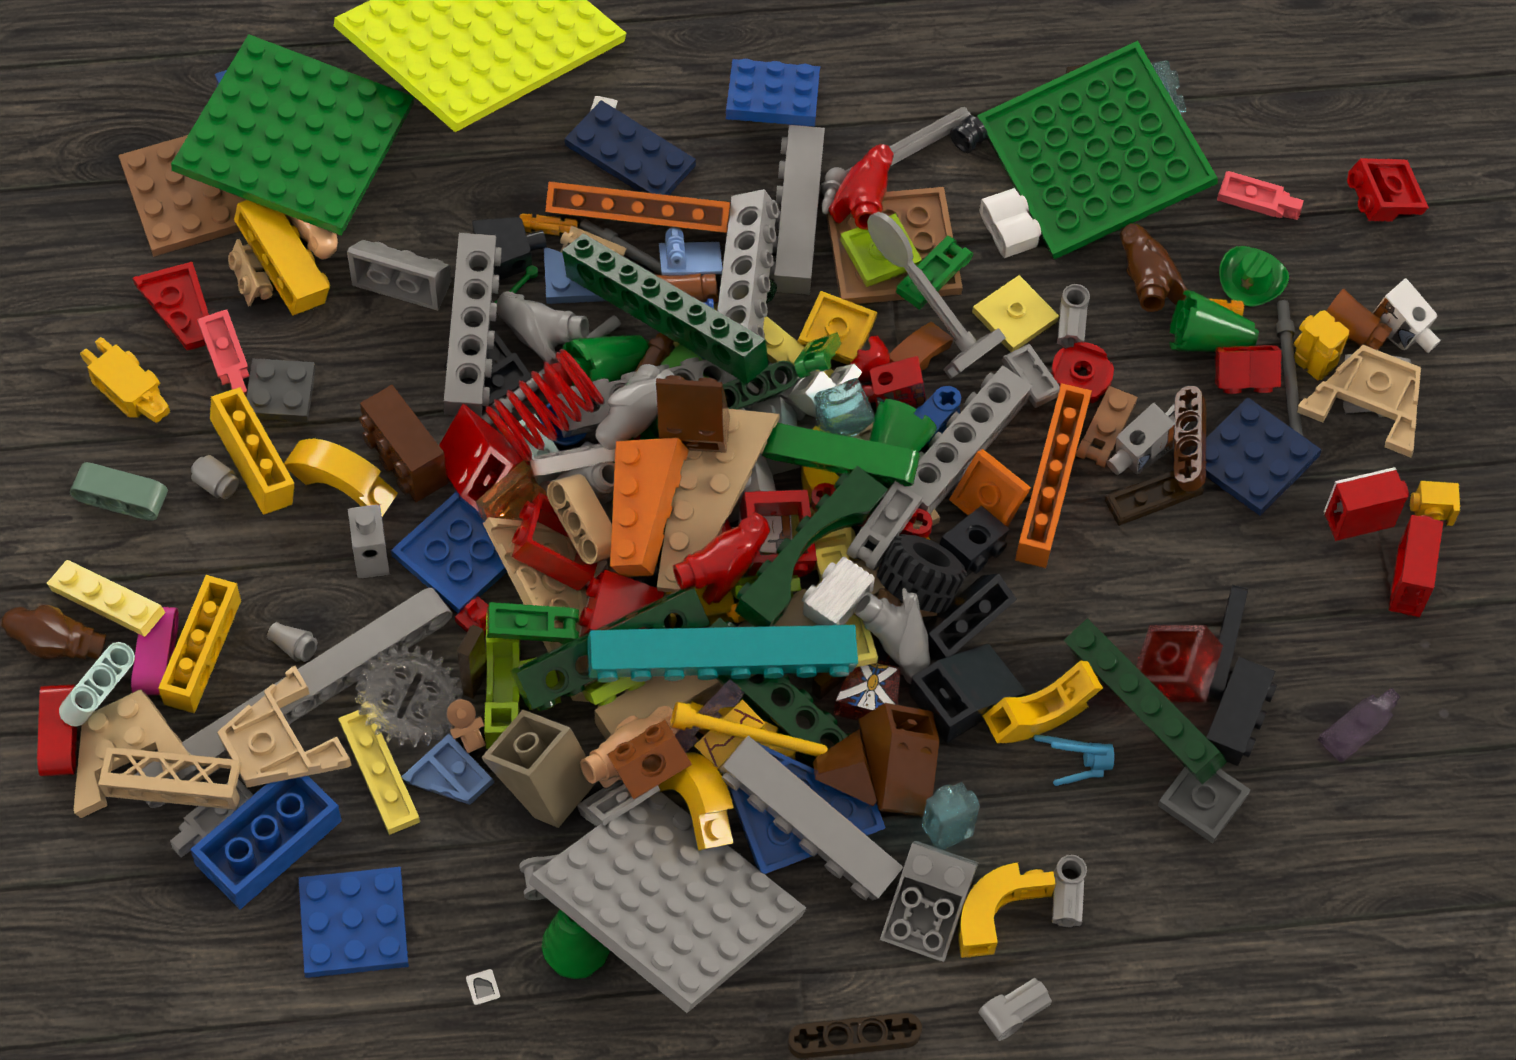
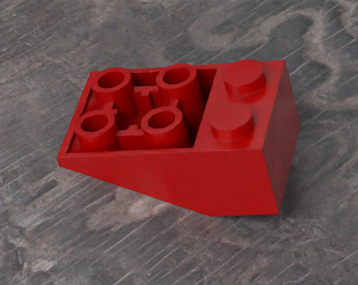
M462 404L439 444L445 455L447 477L459 495L483 516L505 510L530 467V462H525L501 433L465 404Z

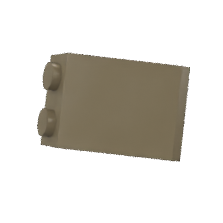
M522 710L482 756L483 761L535 819L557 828L561 826L596 784L588 782L582 773L580 761L586 758V755L572 729L526 710Z

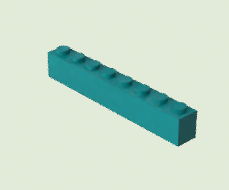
M855 625L590 630L587 639L589 678H598L599 682H614L618 680V677H631L632 681L643 682L651 680V677L664 676V679L668 681L682 680L685 678L684 676H698L700 680L716 679L718 675H731L732 679H746L751 677V674H764L765 678L772 679L783 677L784 673H797V677L808 678L816 676L817 673L829 672L832 677H843L849 675V672H853L858 664Z

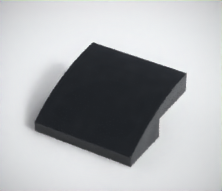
M495 331L494 348L487 349V359H492L491 378L485 377L484 387H490L489 406L494 403V399L498 400L506 396L507 390L514 391L520 387L519 380L526 383L532 378L517 354L510 352ZM470 349L466 350L464 353L466 355L473 356L476 355L478 352ZM445 362V364H444V368H445L446 370H447V362ZM464 378L461 380L465 384H472L475 382V380L472 378Z

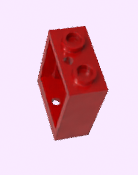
M808 490L744 492L739 505L741 520L749 517L753 512H757L762 516L798 515L799 523L806 515L811 518ZM815 543L799 558L794 566L792 576L803 577L811 574L817 562ZM759 549L747 570L748 576H757L756 573L767 559L773 562L778 554L760 555Z
M540 493L532 502L527 501L519 514V518L522 519L521 525L517 528L512 538V543L515 544L512 557L579 592L594 577L598 562L587 564L581 559L578 552H576L575 560L572 561L532 540L537 522L568 538L569 536L550 504L548 496Z
M1411 515L1398 544L1388 611L1416 617L1421 616L1435 585L1443 521L1434 520L1426 515Z

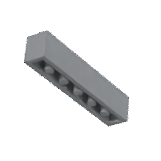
M789 125L788 137L782 136L781 154L786 155V161L779 162L778 179H784L783 186L777 185L776 203L781 204V211H779V216L775 222V229H779V234L776 236V241L773 243L772 254H777L776 262L773 261L769 274V279L774 280L773 292L810 295L825 128Z
M749 735L720 767L719 771L724 774L721 779L729 787L736 791L740 788L750 797L747 801L755 809L762 813L764 810L769 812L775 818L773 823L781 831L788 835L790 832L796 835L801 840L799 845L811 856L818 854L827 862L824 865L826 869L837 878L844 876L853 884L850 887L851 890L863 900H867L868 897L872 901L878 899L903 869L901 864Z

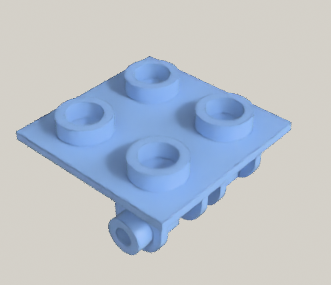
M671 227L666 231L665 243H659L662 275L701 273L702 276L711 273L722 274L723 267L719 242L684 243L683 231L680 228Z

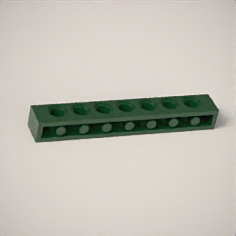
M583 233L562 250L567 278L746 384L768 367L765 338Z

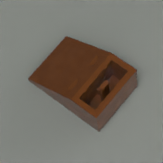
M675 375L666 376L665 379L656 378L659 439L679 438L689 451L726 453L730 414L722 382L707 377L699 378L698 381L685 380L683 377Z
M884 703L859 719L879 810L927 818L931 815L939 749V737L933 712Z

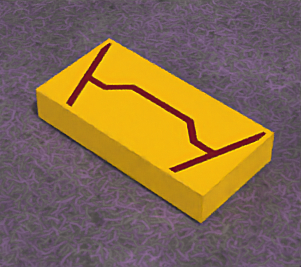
M743 699L722 718L723 720L759 729L766 725ZM710 730L694 746L719 770L744 738Z

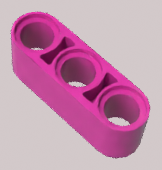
M162 607L165 614L145 637L138 634L131 678L132 693L141 689L147 695L161 696L158 687L176 645L179 624L178 608Z

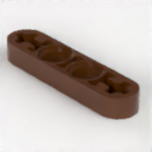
M1196 386L1182 388L1175 397L1174 476L1179 487L1184 491L1199 489L1206 479V400L1202 391ZM1191 399V407L1193 410H1189L1187 407ZM1188 422H1198L1194 429L1183 430V427ZM1187 447H1198L1193 454L1183 455V451ZM1188 466H1191L1192 469H1193V471H1194L1193 473H1191V477H1190V478H1188V477H1189V468H1188Z

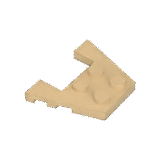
M1362 345L1336 369V373L1326 382L1323 381L1319 384L1311 396L1307 399L1304 398L1299 403L1297 413L1324 422L1336 398L1350 402L1395 420L1385 441V448L1411 458L1415 442L1421 367Z
M296 666L286 671V677L277 685H270L264 691L265 695L253 706L247 705L217 732L229 757L240 760L239 775L246 787L352 766L349 756L337 737L305 752L281 712L280 708L310 694L308 686Z
M141 689L94 711L87 721L82 724L74 799V813L80 818L108 806L106 797L98 785L106 747L145 751L158 749V752L191 755L183 746L179 737L166 723L167 721L148 695ZM114 757L111 771L129 763V759ZM161 763L162 769H163V771H165L166 768H165V766ZM185 765V766H183L182 768H180L178 771H176L175 773H177V772H179V771H181V770H183V769H185V768H187V767H189V766H191V765Z

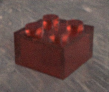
M1150 625L1136 667L1170 702H1206L1223 645L1206 625Z

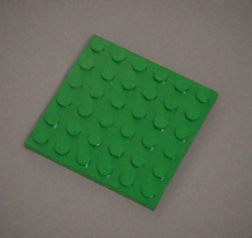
M248 34L172 161L171 171L342 236L414 105V96Z
M1138 41L977 115L978 119L985 126L988 133L987 138L1013 186L1020 196L1023 195L1026 198L1029 208L1028 213L1032 219L1038 221L1041 228V237L1054 260L1124 228L1128 224L1139 221L1218 184V177Z

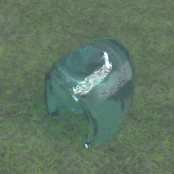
M858 378L850 379L840 385L820 391L814 396L816 420L820 431L854 437L875 421L872 408Z

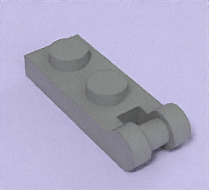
M895 481L857 534L846 554L853 559L860 558L866 562L868 568L875 571L881 564L894 538L899 536L922 503L923 497ZM868 540L877 545L873 551L865 547Z

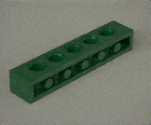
M689 587L668 594L596 630H628L642 627L646 629H666L664 620L671 613H674L677 618L676 626L673 629L703 628L709 625L710 622L695 588ZM589 633L510 670L527 707L531 709L537 708L538 711L545 710L556 704V698L567 694L568 697L574 696L586 689L585 684L595 679L599 682L598 678H589V667L582 673H578L575 667L579 657H588L587 639ZM552 670H557L560 675L559 682L553 687H548L546 684L547 674Z
M719 617L710 628L736 626L729 621L725 623ZM784 673L783 677L772 679L765 678L764 674H759L762 678V683L754 684L748 678L732 679L731 675H718L716 678L740 701L743 699L763 721L777 726L779 734L820 743L821 739H829L834 745L850 735V733L845 734L837 726V720L829 712H822L813 704V698L802 688L797 689L788 681L789 676L787 673ZM771 695H782L786 700V706L775 705ZM798 716L807 718L811 727L809 729L800 728L795 718ZM796 752L814 769L813 762L816 756Z

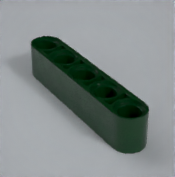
M779 361L769 365L751 380V382L758 386L759 392L757 396L749 394L746 390V383L738 378L724 383V393L729 396L731 402L728 409L738 410L742 407L746 408L786 391L797 381L798 375L795 366L788 361ZM775 370H781L785 373L787 377L786 384H780L776 381L774 376ZM658 417L650 425L651 432L657 438H659Z

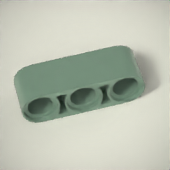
M88 462L81 465L70 489V495L79 502L149 521L157 519L168 493L167 487L159 481Z

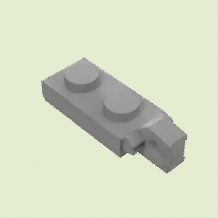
M238 779L236 790L240 796L239 808L253 794ZM203 806L196 807L184 817V822L179 826L181 832L170 840L172 849L180 857H183L190 852L193 846L236 810Z

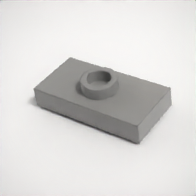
M1030 344L1003 356L1002 362L1006 368L1033 385L1028 399L1035 408L1058 397L1059 384Z

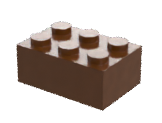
M393 385L388 386L360 403L362 416L359 417V420L364 428L362 437L370 449L375 448L380 454L379 460L387 472L392 470L396 475L397 485L403 494L409 493L414 501L418 502L448 484L443 450Z

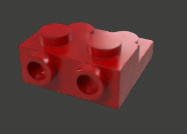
M1360 158L1348 172L1347 183L1350 188L1355 189L1359 198L1358 208L1361 212H1365L1369 221H1393L1399 214L1423 215L1429 208L1408 160Z

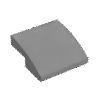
M620 780L610 787L602 788L580 802L577 807L581 816L596 826L601 823L605 826L660 791L657 785L636 799H633L623 781Z

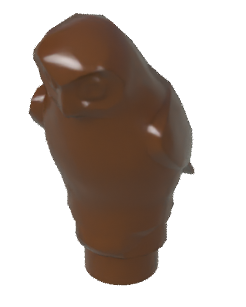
M1131 223L1126 225L1120 232V238L1127 253V273L1135 283V291L1140 300V306L1146 311L1155 312L1164 307L1166 296L1175 305L1178 300H1184L1186 295L1183 293L1187 288L1166 249L1139 224Z
M40 605L35 610L14 607L4 614L1 624L8 636L20 641L26 646L28 652L43 659L77 657L86 660L89 657L98 660L102 655L107 636L94 632V628L85 627L83 623L75 621L63 614L59 608L52 605Z

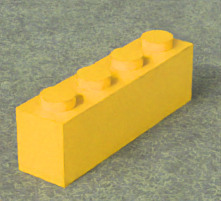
M249 200L238 203L234 221L291 314L296 315L325 304L330 289L329 280L324 273L319 271L312 252L304 247L297 228L290 224L285 214Z
M241 387L212 396L210 420L262 514L264 515L292 505L295 483Z

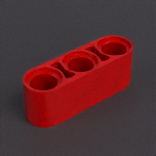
M75 684L40 687L37 764L40 776L75 774L77 726L68 725L61 719L59 714L61 703L74 689Z

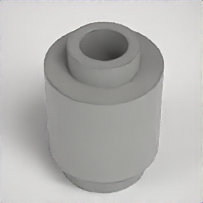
M212 455L198 458L191 467L192 481L216 498L228 499L238 488L239 478L236 477L235 472Z

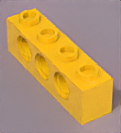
M209 575L205 576L158 687L164 705L191 713L196 712L241 603L237 583Z

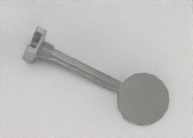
M876 212L869 216L867 221L868 231L878 250L891 263L906 269L912 282L956 339L955 343L961 350V353L943 369L950 379L1006 339L998 328L976 341L971 332L965 330L922 270L914 264L911 245L899 225L888 215L881 212Z

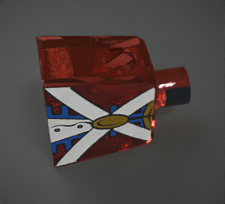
M875 648L878 656L877 663L855 667L853 672H849V675L846 676L836 697L834 715L859 721L860 718L884 703L898 705L900 669L889 665L890 657L883 648Z

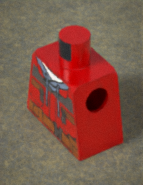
M918 356L872 368L870 370L872 384L858 386L854 389L857 406L876 402L877 407L881 400L884 403L885 399H892L917 409L926 402Z

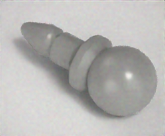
M831 168L825 175V183L823 185L825 196L822 202L823 214L829 213L828 208L847 175V172L842 168Z

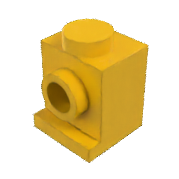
M1421 481L1416 493H1411L1410 510L1415 511V516L1426 515L1434 520H1447V526H1453L1460 512L1459 483Z

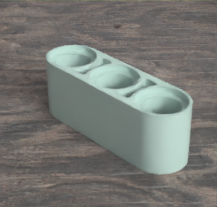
M121 642L112 643L61 703L59 714L65 723L70 726L84 724L135 661V655L128 645Z

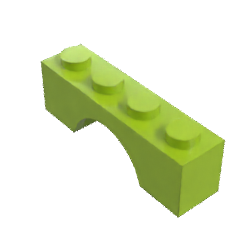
M486 613L487 691L484 734L486 749H489L520 713V691L510 670L519 667L521 640L487 638Z

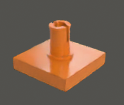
M982 449L975 454L949 500L968 516L982 506L1008 527L1031 487Z

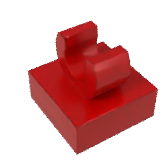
M477 596L455 616V622L466 632H468L472 625L483 628L485 637L488 604Z

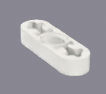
M601 444L534 456L530 460L532 475H546L593 466L601 462L615 461V449L608 450Z

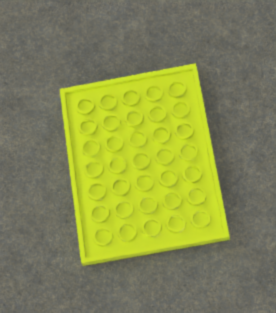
M369 0L335 17L334 27L454 132L465 128L623 43L626 37L625 31L588 0Z

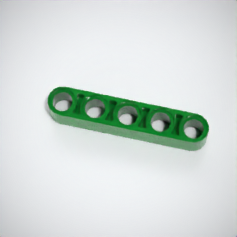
M777 423L776 427L773 428L767 439V444L761 453L763 457L771 460L840 474L844 472L850 474L858 466L877 481L894 484L896 481L908 487L914 485L920 453L912 449Z

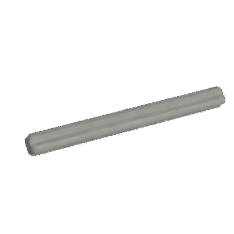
M961 107L889 146L894 154L891 166L950 134L954 127L962 125V121L971 115L966 107ZM823 182L820 185V191L825 196V192L823 191V185L825 182Z

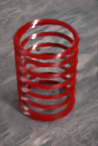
M564 349L556 352V358L579 390L585 402L572 390L552 365L544 361V368L565 397L572 411L536 371H532L531 376L556 412L558 418L524 381L519 380V386L546 428L512 390H507L506 395L532 435L500 400L494 399V405L507 425L491 406H486L485 411L525 462L532 460V452L523 436L536 449L544 451L545 444L537 429L549 440L557 441V433L550 420L562 431L569 432V423L562 410L573 421L581 422L582 415L576 403L586 412L594 413V404L591 398L597 404L604 405V399L575 359Z

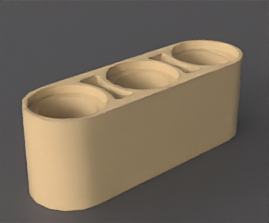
M576 474L550 482L547 488L549 502L581 559L587 564H593L611 558L612 523L587 479L581 474Z

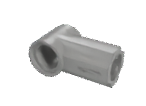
M1071 284L1064 289L1059 308L1057 344H1060L1063 348L1065 347V349L1073 347L1074 343L1085 341L1087 308L1090 294L1083 285Z
M1066 855L1062 857L1054 871L1056 885L1053 893L1052 923L1059 926L1073 927L1081 926L1084 878L1087 873V866L1079 856ZM1062 870H1073L1077 874V878L1073 880L1067 879L1062 874Z
M1033 978L1006 996L1001 994L992 998L978 1012L998 1041H1001L1019 1030L1024 1021L1050 1006L1052 1000L1043 983Z

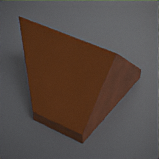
M860 729L829 748L826 753L816 757L813 762L816 780L869 805H875L877 802L876 793Z

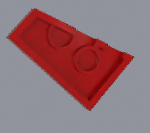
M193 262L133 277L134 285L187 351L206 346L197 319L208 316L209 313Z

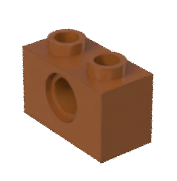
M666 720L649 726L642 734L628 742L619 744L615 750L607 754L633 799L692 765Z

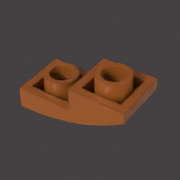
M929 322L908 336L890 353V363L918 356L922 371L928 368L932 357L951 348L954 338L933 322Z

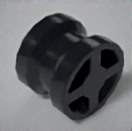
M971 115L962 121L961 126H956L950 131L953 143L964 153L973 151L976 143H982L988 136L983 123Z

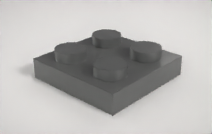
M252 358L246 398L258 419L308 422L316 370L315 362Z
M1184 767L1159 800L1157 806L1213 844L1246 800L1251 789L1221 769L1202 785Z

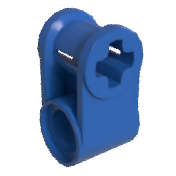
M952 386L940 387L923 405L916 409L914 414L920 419H923L924 415L928 416L937 427L934 435L937 432L943 434L947 429L946 424L956 411L960 413L961 394Z

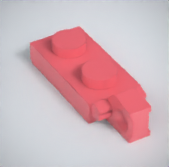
M1226 171L1217 197V201L1272 217H1286L1296 220L1300 216L1304 200L1290 197L1289 193L1283 191L1284 187L1230 171Z
M226 309L197 319L217 377L220 379L222 386L230 383L232 390L241 387L244 394L247 395L243 379L249 377L248 365L228 310Z

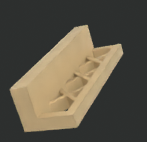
M106 747L98 785L105 797L237 810L240 796L236 787L241 762L235 759ZM114 757L129 759L133 765L122 774L111 773ZM153 761L161 762L165 766L166 770L156 777H148L142 771L145 766ZM185 765H194L200 772L189 781L180 780L175 774L176 771ZM218 768L231 769L228 785L213 783L208 775Z

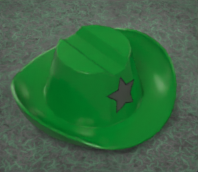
M1236 246L1230 249L1224 255L1220 264L1219 275L1224 292L1232 300L1242 301L1245 306H1258L1274 300L1284 291L1289 281L1288 270L1277 258L1263 250L1252 247Z

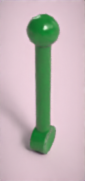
M533 265L528 266L526 274L509 292L515 294L529 279L536 278L538 276V268Z

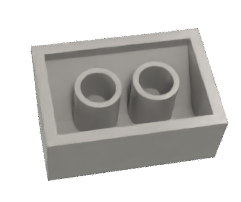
M361 240L350 246L347 251L352 286L439 310L451 283L450 266L439 259L417 256L408 250L400 251L390 248L381 242Z

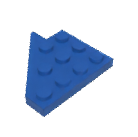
M758 743L866 836L886 828L876 803L874 806L869 805L816 780L813 768ZM727 785L760 873L766 874L811 857L810 854L799 845L801 840L792 832L788 835L781 831L773 823L775 818L766 810L763 813L758 811L747 801L750 797L740 788L736 791Z

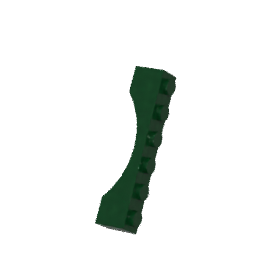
M858 466L850 474L844 472L834 485L836 489L831 496L826 493L816 504L814 509L817 512L811 518L806 515L795 529L798 532L792 540L787 537L776 550L778 556L773 562L767 559L756 573L758 579L753 584L747 582L736 596L739 602L735 612L754 627L774 626L785 614L790 604L793 570L802 554L813 543L831 532L845 527L862 525L884 498L888 490L886 487Z
M1088 618L1064 639L1072 653L1080 661L1089 662L1095 675L1133 711L1202 785L1227 763L1221 752Z

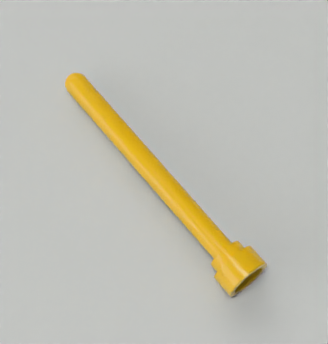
M678 701L675 703L671 715L670 727L683 731L686 728L692 729L695 726L744 739L749 735L756 742L816 757L826 753L828 750L825 745L699 714L696 713V709L691 708L690 704Z

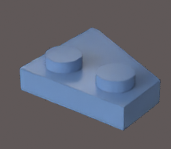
M544 248L547 304L606 301L566 277L562 252L551 248Z
M447 734L401 776L409 785L469 805L494 783L486 771L450 734Z

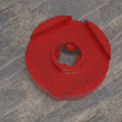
M1078 342L1074 343L1073 347H1068L1067 349L1064 347L1057 352L1053 359L1051 374L1059 386L1063 383L1092 390L1089 403H1094L1111 386L1114 367L1107 359V353L1102 348L1091 343ZM1081 367L1087 368L1086 373L1089 375L1079 376L1074 370H1080Z

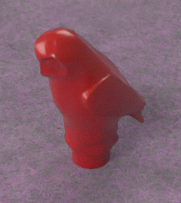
M876 145L850 169L838 188L832 204L828 208L830 215L836 223L840 224L851 213L855 219L856 226L860 229L868 230L867 221L869 216L876 212H882V200L887 192L888 171L894 158L893 151L888 145Z
M753 512L749 517L741 520L737 527L716 536L703 549L693 554H688L683 562L673 565L674 577L680 589L683 590L691 586L696 589H702L708 585L702 595L703 600L708 605H711L712 602L720 603L722 598L734 588L748 570L757 552L769 535L771 529L767 519L761 514Z

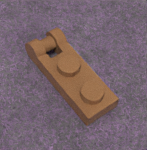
M1109 386L1079 445L1076 456L1084 460L1086 457L1097 461L1096 465L1105 468L1107 465L1106 460L1111 457L1116 447V437L1124 430L1138 397ZM1092 444L1102 447V450L1093 447Z

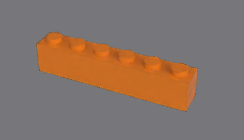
M548 182L545 212L727 233L731 202Z
M1061 383L1015 561L1043 568L1047 566L1092 390Z

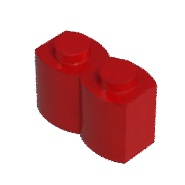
M1274 345L1217 347L1215 384L1218 388L1223 389L1224 393L1228 394L1241 393L1242 388H1254V391L1259 393L1272 392L1274 387H1281V349Z

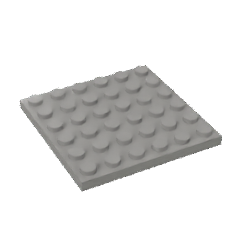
M659 791L607 825L603 826L602 823L535 871L529 880V884L686 1013L799 920L806 910L804 905L765 874L760 873L755 866L728 845L698 851L691 815Z

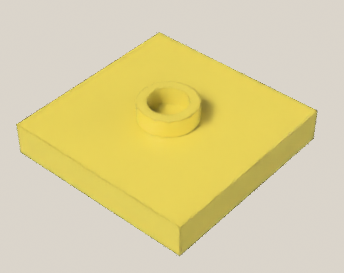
M1020 275L974 305L972 313L991 332L998 328L1006 337L1001 343L1010 352L1019 349L1057 323L1059 315Z

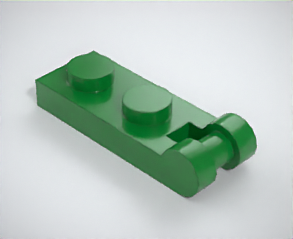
M949 235L917 265L937 292L962 267H965L973 257L972 251L966 247L963 249L956 244L957 241ZM909 274L897 285L896 293L920 310L927 303V300L910 279Z
M838 332L808 342L794 362L796 373L800 379L810 376V372L816 370L823 372L831 369L830 360L836 355V351L842 344Z
M489 602L487 607V638L559 642L564 645L579 638V632L576 630V623L579 622V610L569 607ZM554 621L562 622L563 629L554 628Z

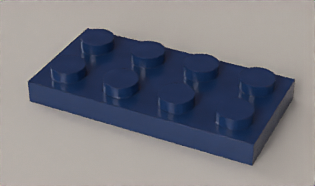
M602 100L565 138V146L638 192L670 195L696 166L695 158Z

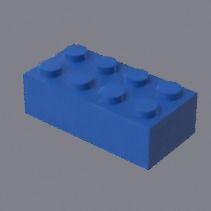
M309 776L268 783L193 846L190 851L195 865L239 909H242L342 822L339 806Z

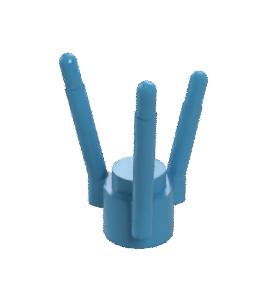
M1034 735L1035 741L1049 743L1054 749L1083 752L1084 765L1091 768L1089 771L1056 779L1053 781L1055 786L1091 777H1103L1104 770L1113 769L1114 748L1112 744L1087 743L1051 736Z

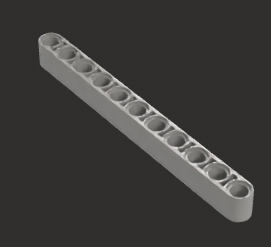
M426 588L300 667L298 671L308 686L310 694L280 708L288 724L299 719L443 627L451 619L452 612L433 588ZM264 691L183 741V746L191 755L231 759L217 732L247 705L253 706L265 695ZM153 761L145 766L142 771L148 777H156L163 772L161 762ZM191 765L175 774L180 780L189 781L200 772L194 765ZM146 801L150 808H157L165 804L164 802Z

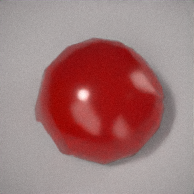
M878 335L871 336L868 339L870 349L867 351L858 349L857 357L849 364H855L862 371L856 380L858 383L871 382L870 370L890 363V353Z

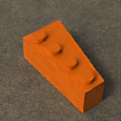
M679 438L616 441L610 566L622 576H653L664 539L663 531L667 518L670 519L673 508L671 503L675 489L679 487L682 477L680 472L683 461H686L689 449Z

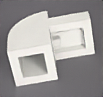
M855 364L837 367L830 378L819 370L810 372V376L800 379L788 396L803 412L813 417L843 413L854 405L847 395L856 388V380L862 371Z

